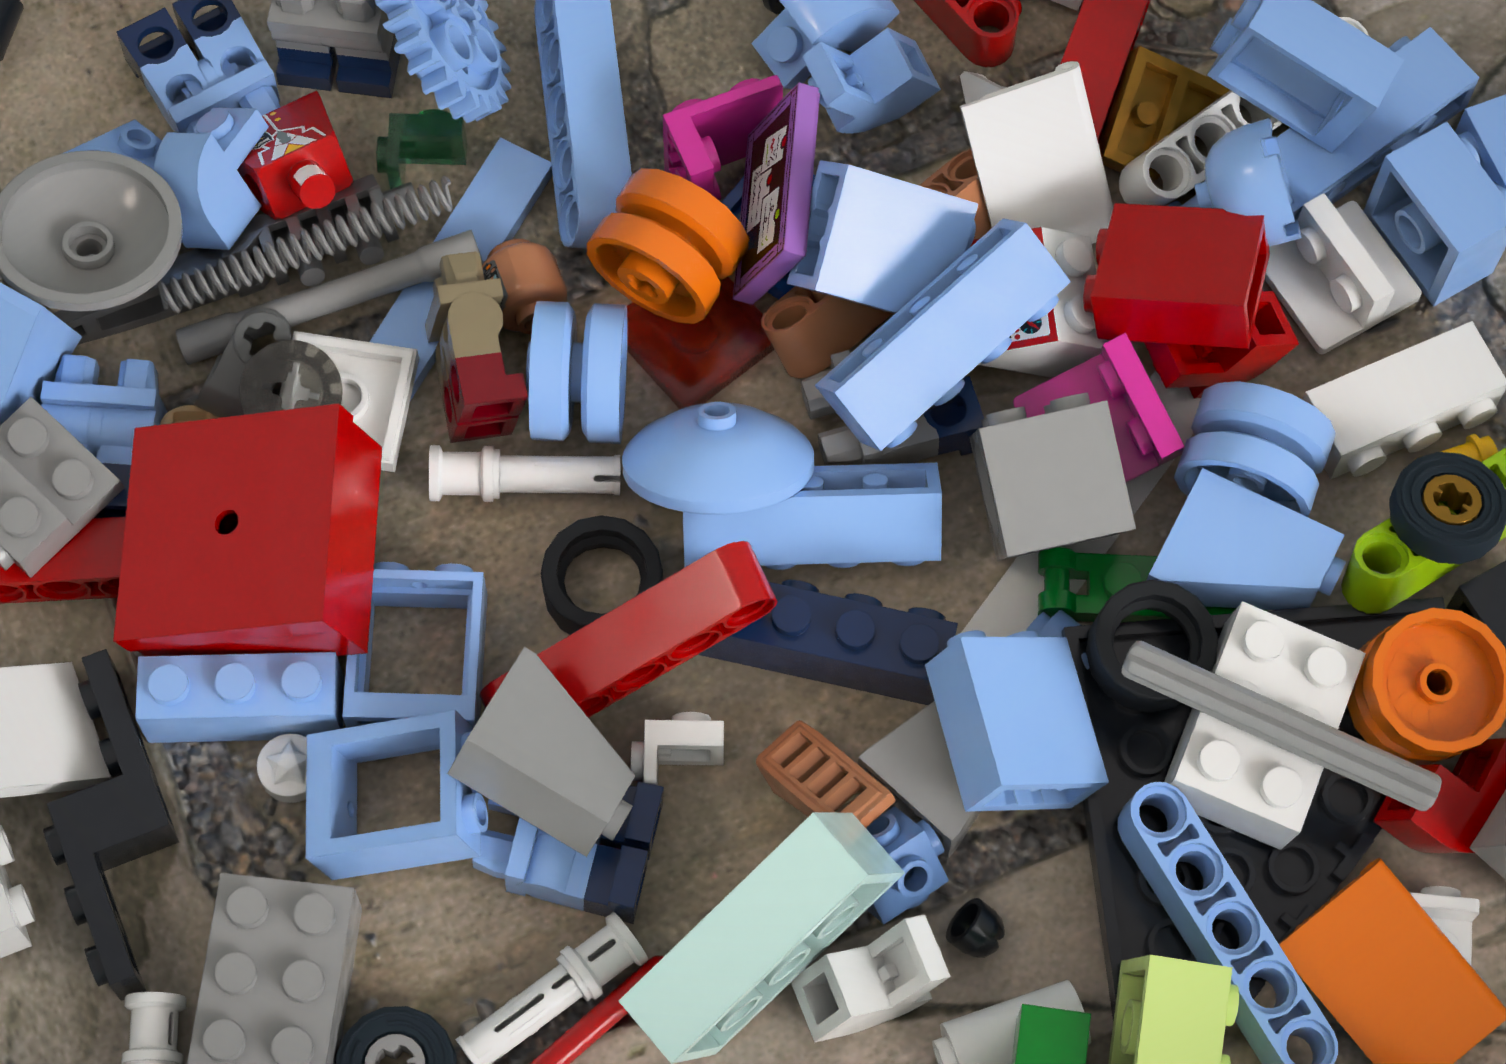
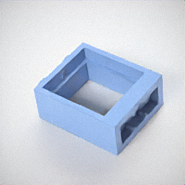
M1244 0L1234 18L1229 17L1210 47L1212 51L1219 55L1207 76L1332 153L1379 107L1405 58L1312 0Z
M396 562L374 563L368 653L347 655L342 714L346 728L449 710H456L474 728L481 714V698L479 695L482 690L488 596L483 572H473V569L466 565L452 563L438 565L435 567V571L409 570L406 565ZM375 606L467 609L462 695L369 692Z
M449 710L308 734L305 859L331 880L481 857V833L485 832L488 827V811L482 794L447 774L473 727L456 710ZM440 749V821L357 834V763Z

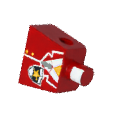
M317 90L263 115L262 117L269 127L237 169L261 204L259 210L274 220L284 219L307 207L311 209L323 208L333 200L336 193L350 187L354 182Z

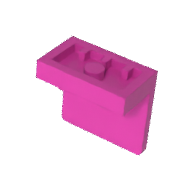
M778 75L762 80L757 78L746 79L737 83L728 92L705 100H687L676 106L672 112L663 114L664 171L683 177L703 188L720 201L721 193L714 173L721 171V166L746 157L748 134L783 99V85Z
M1126 333L1104 343L1101 354L1016 396L1013 400L1015 408L1025 407L1027 418L1045 414L1044 406L1049 405L1050 401L1062 397L1088 393L1090 404L1107 400L1126 483L1181 456L1185 447Z

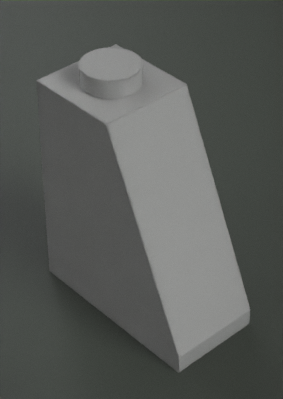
M524 647L467 737L447 774L587 857L601 834L613 840L627 818L633 805L622 798L633 781L635 774L537 654Z

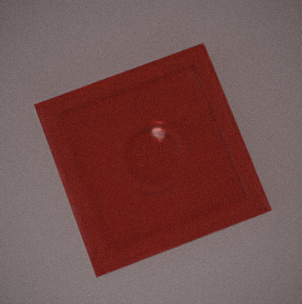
M729 277L722 280L719 279L721 286L718 298L705 318L695 324L675 322L655 315L634 302L627 306V352L679 409L706 403L774 351L771 342L762 328L761 319L763 314L754 304L733 300L734 282Z

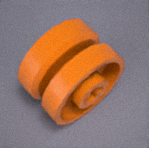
M641 168L631 175L617 196V213H611L604 217L588 240L587 256L595 270L613 288L635 304L669 320L695 324L705 318L718 298L721 286L719 279L722 280L732 275L746 254L749 237L736 216L723 203L703 188L681 176L660 169Z
M1433 607L1406 615L1393 625L1380 631L1359 649L1366 654L1347 706L1355 729L1367 743L1415 765H1429L1453 758L1464 751L1481 745L1502 727L1506 718V648L1483 622L1459 610Z

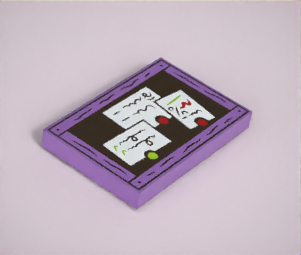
M798 82L748 134L740 222L749 237V245L746 254L735 269L733 300L753 305L806 256L820 99L819 88Z

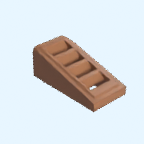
M801 720L796 721L761 752L756 759V765L773 793L808 817L813 812L837 811L858 791L861 794L840 813H853L862 825L867 828L896 801L891 791L821 733Z

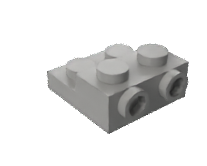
M32 397L0 425V566L6 571L15 563L30 578L124 489L121 481Z

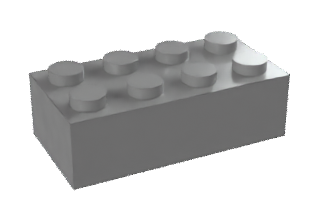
M220 873L187 1064H336V1054L342 1040L362 914V906L355 888Z

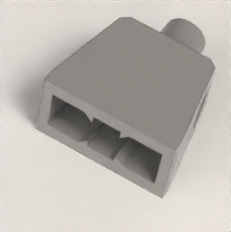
M935 701L859 756L858 765L893 794L896 801L890 808L897 807L915 823L921 819L925 820L940 839L944 848V853L942 854L948 859L955 852L981 811L965 812Z

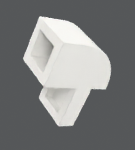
M920 915L903 919L867 946L824 955L802 971L791 984L815 1043L857 1033L900 1017L930 1001L932 997L929 991L951 976L926 916Z

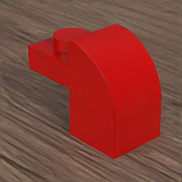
M1274 291L1261 292L1249 349L1144 342L1152 358L1153 366L1160 375L1165 388L1189 387L1194 399L1201 398L1204 389L1216 383L1248 382L1254 379L1299 345Z
M1506 738L1487 739L1481 745L1462 752L1452 773L1441 764L1418 765L1438 774L1442 779L1440 792L1432 807L1427 811H1419L1386 796L1373 822L1407 847L1419 852L1475 853L1470 849V846L1506 790Z

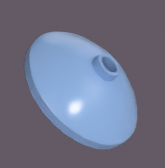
M709 402L692 405L651 422L640 430L629 441L623 451V476L627 485L640 497L668 509L697 514L741 513L777 504L802 490L810 481L814 472V450L810 441L791 423L776 415L743 404Z

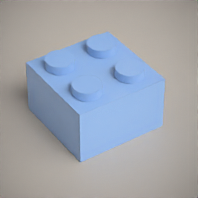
M1445 122L1385 156L1363 211L1417 283L1433 307L1492 274L1506 248V189L1500 185H1495L1481 167L1480 159L1474 146L1467 139L1459 138L1449 123Z

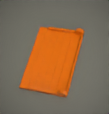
M1377 858L1369 863L1360 872L1358 877L1278 943L1297 974L1373 1064H1454L1506 1021V1007L1381 858Z

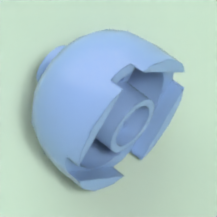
M1268 118L1247 124L1226 133L1211 147L1205 159L1206 181L1195 184L1199 207L1219 208L1245 216L1264 215L1265 233L1269 246L1302 238L1299 221L1294 219L1290 203H1294L1278 141L1276 136L1272 137L1271 120Z

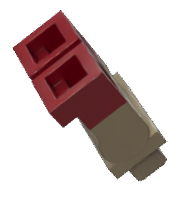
M474 251L442 256L439 264L441 277L436 278L432 286L434 297L426 319L425 329L428 343L439 341L435 349V362L450 443L512 435L528 394L523 373L509 375L505 373L498 339L503 326V312L500 308L503 291L500 278L484 279L479 252Z

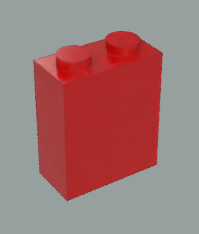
M1115 203L1108 229L1100 228L1097 235L1096 262L1098 269L1096 275H1087L1084 285V310L1094 315L1097 338L1112 340L1126 333L1130 341L1249 349L1270 256L1269 244L1265 233L1264 215L1245 216L1219 208Z

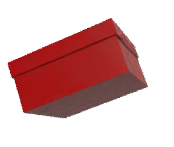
M339 403L135 428L113 641L129 652L138 651L144 656L336 652L337 656L368 653L382 446L353 422V415Z

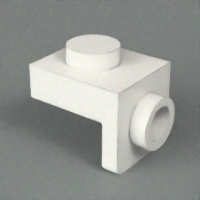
M700 712L677 713L672 716V720H645L644 741H632L631 771L635 774L633 781H643V783L658 785L659 765H724V721H711L709 715Z

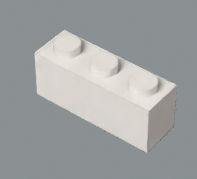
M1473 321L1308 390L1305 392L1302 400L1315 406L1331 421L1336 436L1324 467L1331 480L1350 471L1354 477L1367 474L1386 461L1387 455L1405 447L1410 453L1425 449L1440 439L1442 431L1462 424L1464 429H1470L1486 422L1498 411L1496 406L1506 390V378Z

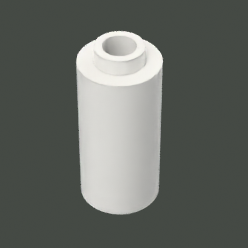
M1065 980L941 1023L940 1031L942 1038L932 1041L937 1063L1011 1064L1016 1019L1022 1004L1084 1012L1073 985L1069 980ZM1089 1031L1088 1045L1091 1043L1090 1031Z

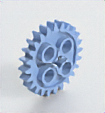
M375 0L376 5L387 14L389 19L383 23L384 29L395 34L398 41L394 46L395 52L405 54L409 61L407 72L410 76L416 74L421 80L422 91L425 95L434 92L436 103L440 110L448 107L453 119L457 120L463 117L466 123H470L474 120L479 121L502 109L501 105L508 102L509 99L505 92L511 89V84L505 77V74L511 70L509 65L500 56L501 53L507 50L495 37L494 31L498 30L499 27L497 23L488 19L485 13L488 8L486 0Z

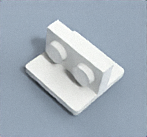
M1325 193L1303 204L1298 218L1302 238L1269 246L1270 256L1265 281L1319 354H1325L1418 302L1422 294L1417 283L1355 201H1349L1335 208Z

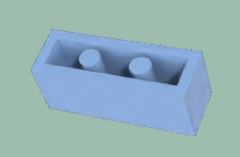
M336 652L138 656L135 720L148 743L272 740L283 734H299L307 737L308 734L343 729L344 675Z

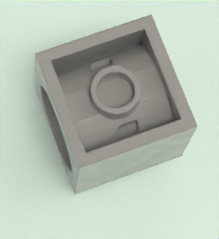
M1081 393L1050 401L1049 405L1044 406L1045 414L1027 418L1025 407L986 415V419L981 420L983 428H979L969 437L997 561L1118 535L1136 529L1107 400L1090 404L1088 393Z

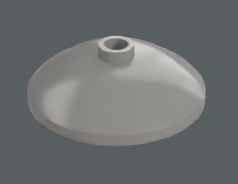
M75 151L49 157L22 171L0 193V275L15 291L49 308L66 311H94L111 308L133 300L155 286L166 275L176 260L181 247L183 236L182 216L173 190L152 168L122 154L106 151ZM89 254H97V255L90 256V257H84V256L89 255Z

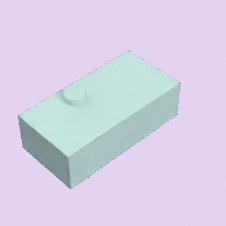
M813 812L619 1000V1003L671 1064L715 1055L905 872L853 813Z

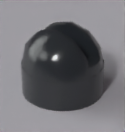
M974 898L966 902L956 912L947 928L946 939L964 954L976 958H985L998 950L999 944L997 940H1001L1004 937L1005 929L1002 918L997 912L981 899Z

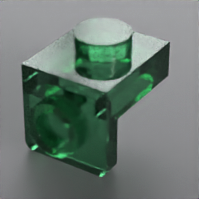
M428 109L421 111L419 114L389 113L388 136H378L376 163L378 173H387L390 189L405 184L406 164L466 165L468 143L464 118L460 117L455 120L449 112L439 109Z

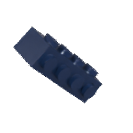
M785 580L782 584L769 582L778 602L776 607L768 614L698 654L929 705L935 700L925 664L947 648V641L956 635L958 623L947 621L943 614L928 608L914 607L905 612L882 607L883 604L878 599L868 595L852 593L847 594L845 598L819 593V589L816 586L804 581Z

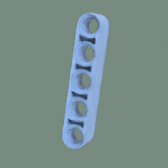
M535 0V25L559 234L564 246L587 249V242L602 219L611 213H617L616 198L632 175L610 0Z
M1153 782L1144 785L1124 805L1119 814L1118 832L1196 960L1201 963L1233 967L1231 984L1237 985L1239 988V1006L1235 1022L1261 1064H1295L1287 1053L1289 1035L1298 1036L1310 1045L1313 1052L1312 1064H1334L1338 1056V1041L1333 1029L1186 796L1177 787L1166 782ZM1152 805L1160 809L1167 819V831L1162 833L1148 829L1141 821L1139 807ZM1178 862H1188L1198 868L1203 877L1202 890H1190L1178 881L1176 875V864ZM1215 919L1226 920L1237 929L1239 934V946L1237 949H1228L1216 941L1212 932V923ZM1251 977H1260L1267 980L1273 986L1276 993L1274 1008H1265L1253 1000L1249 991Z

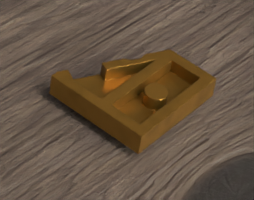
M1142 46L1131 50L1099 143L1103 165L1121 173L1129 162L1230 90L1217 81ZM1194 136L1196 142L1199 139V137ZM1149 168V175L1153 182L1160 177V174L1155 169Z

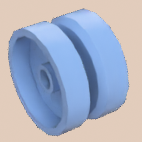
M536 302L531 341L528 343L526 360L529 430L532 440L564 441L571 432L574 404L576 402L581 403L582 432L589 443L621 444L627 378L628 317L626 305L594 303L586 316L584 341L582 343L577 342L576 314L569 302Z
M1235 381L1216 383L1204 389L1191 426L1195 436L1187 439L1174 475L1179 489L1188 496L1202 468L1308 517L1319 487L1316 474L1323 471L1336 436L1331 421L1308 402L1293 394L1267 385Z

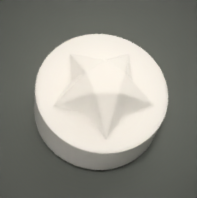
M299 734L277 736L262 748L258 756L257 773L265 791L278 801L296 803L306 799L307 737Z

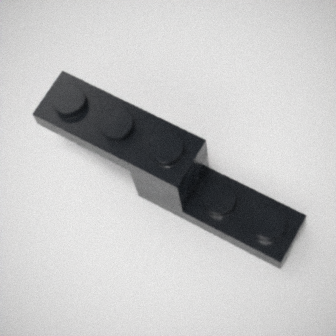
M107 649L81 658L89 680L78 683V687L91 720L102 716L109 737L98 741L112 779L46 803L54 825L44 828L43 832L55 864L58 866L67 862L74 885L64 888V893L77 926L88 922L95 945L84 950L93 977L98 986L109 983V986L122 1001L125 1000L126 995L145 992L146 989L105 871L177 844L179 840L120 675Z

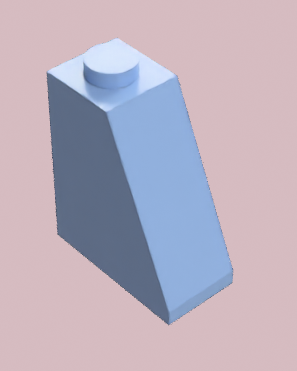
M1 282L0 425L30 397L42 405L40 397L43 381L55 382V376L62 356L65 354L72 355L82 338L79 333L44 306Z
M1202 468L1147 580L1177 584L1197 596L1206 607L1237 608L1243 601L1264 610L1310 608L1317 592L1319 591L1330 597L1346 561L1336 557L1335 554L1345 534Z

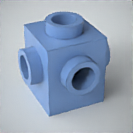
M895 806L882 813L866 828L905 872L867 909L884 925L905 910L922 904L929 897L930 893L949 881L938 859V856L944 853V848L935 831L925 820L921 819L915 823Z

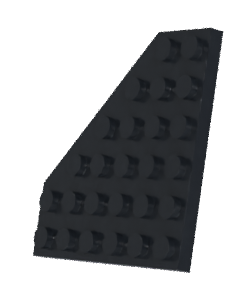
M1443 597L1404 600L1382 613H1365L1355 609L1351 604L1272 610L1267 612L1359 650L1380 631L1393 625L1406 615L1433 607L1445 609ZM1232 614L1211 615L1218 639L1225 622ZM1173 619L1122 622L1115 631L1113 646L1116 657L1122 665L1130 647L1136 641H1144L1188 661L1190 650L1188 638ZM1091 625L1071 626L1063 628L1061 631L1062 637H1067L1109 780L1108 784L1083 800L1114 1021L1122 960L1156 955L1198 962L1129 853L1118 832L1119 814L1132 796L1144 785L1165 781L1192 707L1180 703L1175 708L1150 713L1126 708L1108 697L1092 677L1090 668H1086L1081 658V655L1086 653L1088 633ZM1346 706L1338 730L1365 741L1355 729L1348 706ZM1324 768L1301 832L1281 850L1199 815L1198 817L1276 941L1280 943L1299 924L1328 901L1375 841L1374 839L1382 828L1373 821L1386 795ZM1152 805L1139 807L1141 821L1148 829L1162 833L1167 831V819L1160 809ZM1178 862L1176 864L1178 881L1190 890H1202L1203 877L1198 868L1188 862ZM1215 919L1212 923V932L1216 941L1228 949H1237L1239 946L1237 929L1226 920ZM1251 977L1249 991L1253 1000L1265 986L1267 980L1260 977Z

